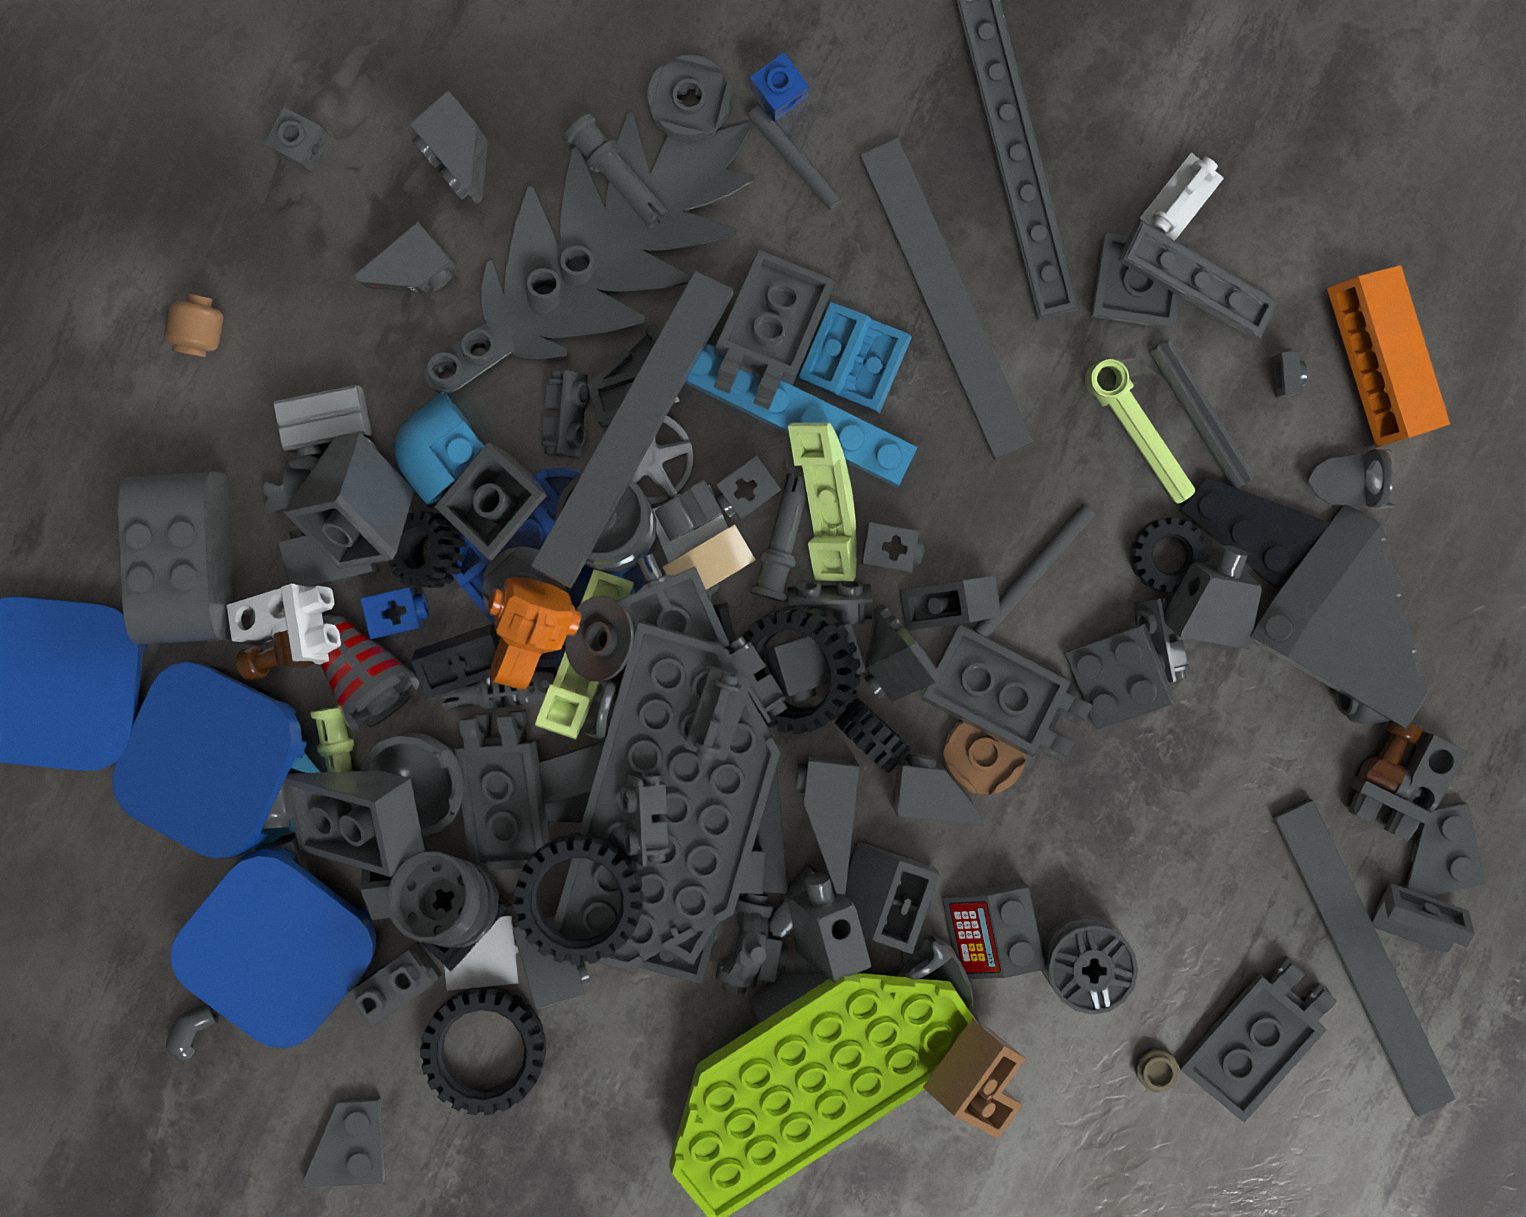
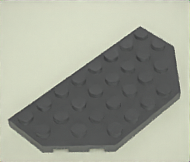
M642 621L638 622L632 652L627 661L579 835L595 834L596 838L602 840L605 837L613 841L612 845L617 848L621 847L624 850L623 832L628 829L627 813L623 811L621 805V789L626 787L625 775L630 774L643 780V783L644 775H661V782L666 783L667 813L651 816L652 822L667 821L669 852L665 853V861L648 862V856H646L647 866L643 867L635 863L637 866L636 871L642 879V891L644 892L639 922L633 934L621 949L616 950L610 957L606 959L603 957L598 961V963L625 971L636 968L643 964L645 960L664 950L667 951L695 936L697 932L716 922L719 923L734 914L781 752L779 745L749 692L726 761L713 758L712 761L697 757L695 751L685 749L684 747L711 666L737 675L739 674L722 644ZM572 858L552 927L556 932L569 938L589 939L604 933L616 921L621 907V892L614 876L603 865L587 858Z

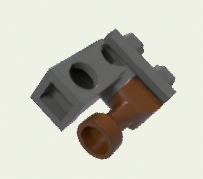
M1389 721L1386 729L1392 733L1391 737L1378 757L1367 759L1362 764L1358 777L1355 776L1350 786L1357 791L1353 797L1349 812L1373 824L1381 806L1385 804L1394 810L1384 830L1408 841L1417 830L1420 822L1429 825L1434 815L1432 813L1439 805L1468 751L1434 734L1425 732L1412 723L1405 729ZM1407 743H1416L1417 749L1408 767L1400 764Z

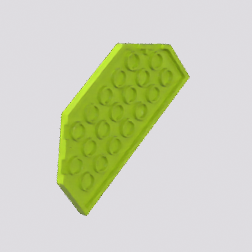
M865 973L842 976L835 983L827 979L697 1064L669 1160L673 1176L707 1217L730 1216L925 1090L923 1086L930 1078L935 1066L943 1060L956 1042L958 1034L966 1028L971 1019L975 1021L976 1019L950 981L911 979Z

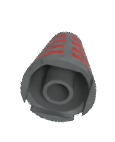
M332 614L322 617L323 624L336 626L339 630L341 646L329 652V661L320 665L345 723L351 731L360 732L362 730L358 724L366 722L369 728L399 710L411 698L406 692L408 688L412 685L417 690L419 681L413 671L373 639L370 640L366 633L343 615L335 617Z

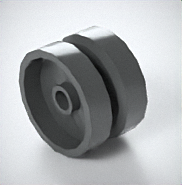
M581 475L577 476L564 488L556 505V520ZM632 479L584 565L602 572H620L635 566L638 563L637 559L645 557L649 553L656 538L657 519L651 503L642 489Z

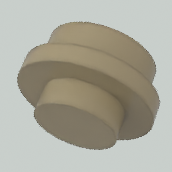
M1152 1050L1140 1058L1137 1064V1076L1146 1089L1152 1092H1164L1172 1088L1177 1082L1179 1067L1176 1060L1168 1052Z

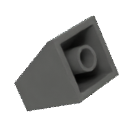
M358 432L332 440L283 512L339 569L392 560L398 550L414 489L403 479L402 473L396 467L390 465L376 450L374 443Z

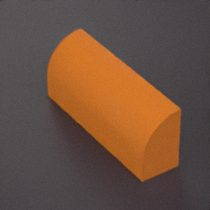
M1398 265L1364 274L1328 287L1327 291L1376 447L1408 439L1449 425L1448 414L1402 266Z

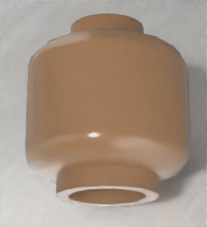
M187 294L185 302L175 301L170 304L164 338L168 343L173 344L172 351L206 358L207 352L215 351L218 348L224 316L221 311L211 307L212 299Z

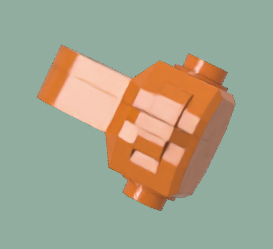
M526 577L507 578L501 590L493 589L489 598L487 612L494 614L496 632L501 636V639L493 657L490 681L526 690L541 654L560 650L567 635L575 636L580 625L581 612L574 609L571 597L567 592L554 585Z

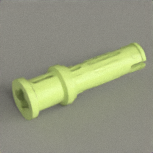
M338 705L310 711L311 718L316 719L320 744L317 745V752L320 753V756H324L327 771H353L350 751L353 750L354 740L348 736L347 726Z

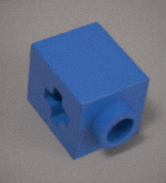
M784 52L750 77L752 92L775 122L809 96V85Z
M407 587L361 598L370 640L426 627L424 618L429 617L428 604L423 593L418 594L416 587ZM394 601H396L397 606H405L406 614L400 616L401 623H399L398 618H390L389 610L395 608Z

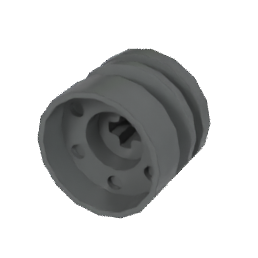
M421 852L407 859L394 873L388 888L387 907L393 924L403 935L419 942L448 948L467 947L481 940L492 928L498 913L499 893L493 878L482 866L441 852Z
M1085 914L1067 917L1054 925L1043 940L1042 953L1046 970H1042L1043 975L1060 1000L1075 1011L1088 1014L1109 1012L1124 1003L1135 988L1138 974L1135 953L1127 940L1103 919ZM1090 959H1094L1100 965V968H1094L1092 975L1088 976L1082 967L1089 966Z

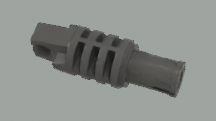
M536 667L526 690L493 683L490 681V678L441 694V699H446L442 705L444 710L473 705H481L482 708L490 710L545 699L549 686L553 685L556 671L555 668Z

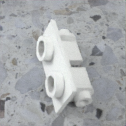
M1191 152L1139 219L1169 238L1176 240L1224 179L1215 171L1218 165L1209 157H1204L1201 160Z

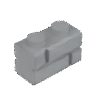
M358 385L274 401L282 448L290 453L296 452L297 458L304 455H321V447L330 445L332 440L337 437L358 432L365 437H372L364 391Z

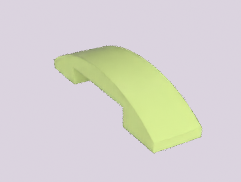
M830 422L790 423L788 431L794 465L802 466L814 532V537L808 542L814 581H853L856 578L857 565L856 519L850 477L839 439Z
M594 569L581 604L587 599L596 596L610 597L618 601L631 595L634 582ZM566 651L553 685H550L535 726L576 740L600 683L579 676L571 667Z

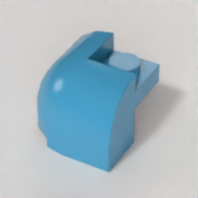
M443 392L438 393L411 414L399 427L394 441V457L400 472L427 508L431 509L437 505L485 447L470 428L471 424L451 398Z

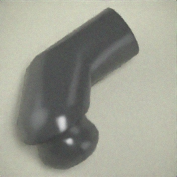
M207 1004L180 1015L175 1020L166 1040L168 1053L180 1061L189 1059L195 1052L192 1041L196 1031L218 1023L217 1011Z

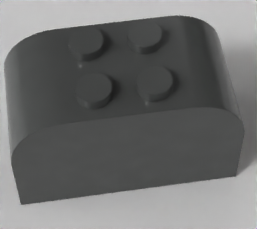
M207 471L126 475L121 482L118 496V527L123 615L126 630L131 641L134 644L231 640L227 605L234 603L228 474Z

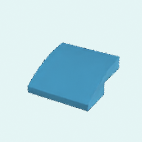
M830 301L798 378L819 389L880 414L912 337L909 333L874 321L868 315Z

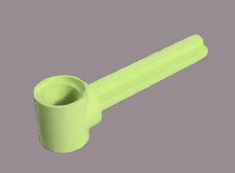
M1113 359L1098 361L1092 364L1085 374L1087 390L1098 399L1102 407L1109 404L1172 500L1178 504L1190 498L1195 493V488L1130 392L1134 385L1129 379V372L1125 365ZM1104 367L1110 368L1116 375V383L1109 391L1103 390L1097 382L1098 373Z

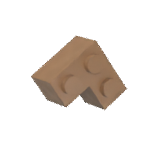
M971 1019L966 1028L958 1034L956 1042L943 1060L935 1066L923 1088L953 1116L999 1139L1022 1107V1104L1009 1094L1005 1087L1026 1058L994 1031Z

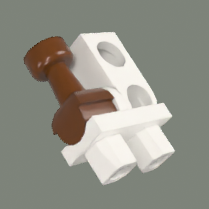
M288 584L281 587V589L228 604L227 612L232 641L262 645L272 641L273 637L274 646L263 650L260 647L252 646L238 652L236 664L240 675L245 680L252 682L264 678L269 673L270 667L283 665L308 668V666L314 663L320 665L328 662V653L341 646L339 630L335 625L323 624L322 612L333 608L334 597L332 589L323 586L306 587ZM242 614L250 615L251 628L245 630L242 626Z

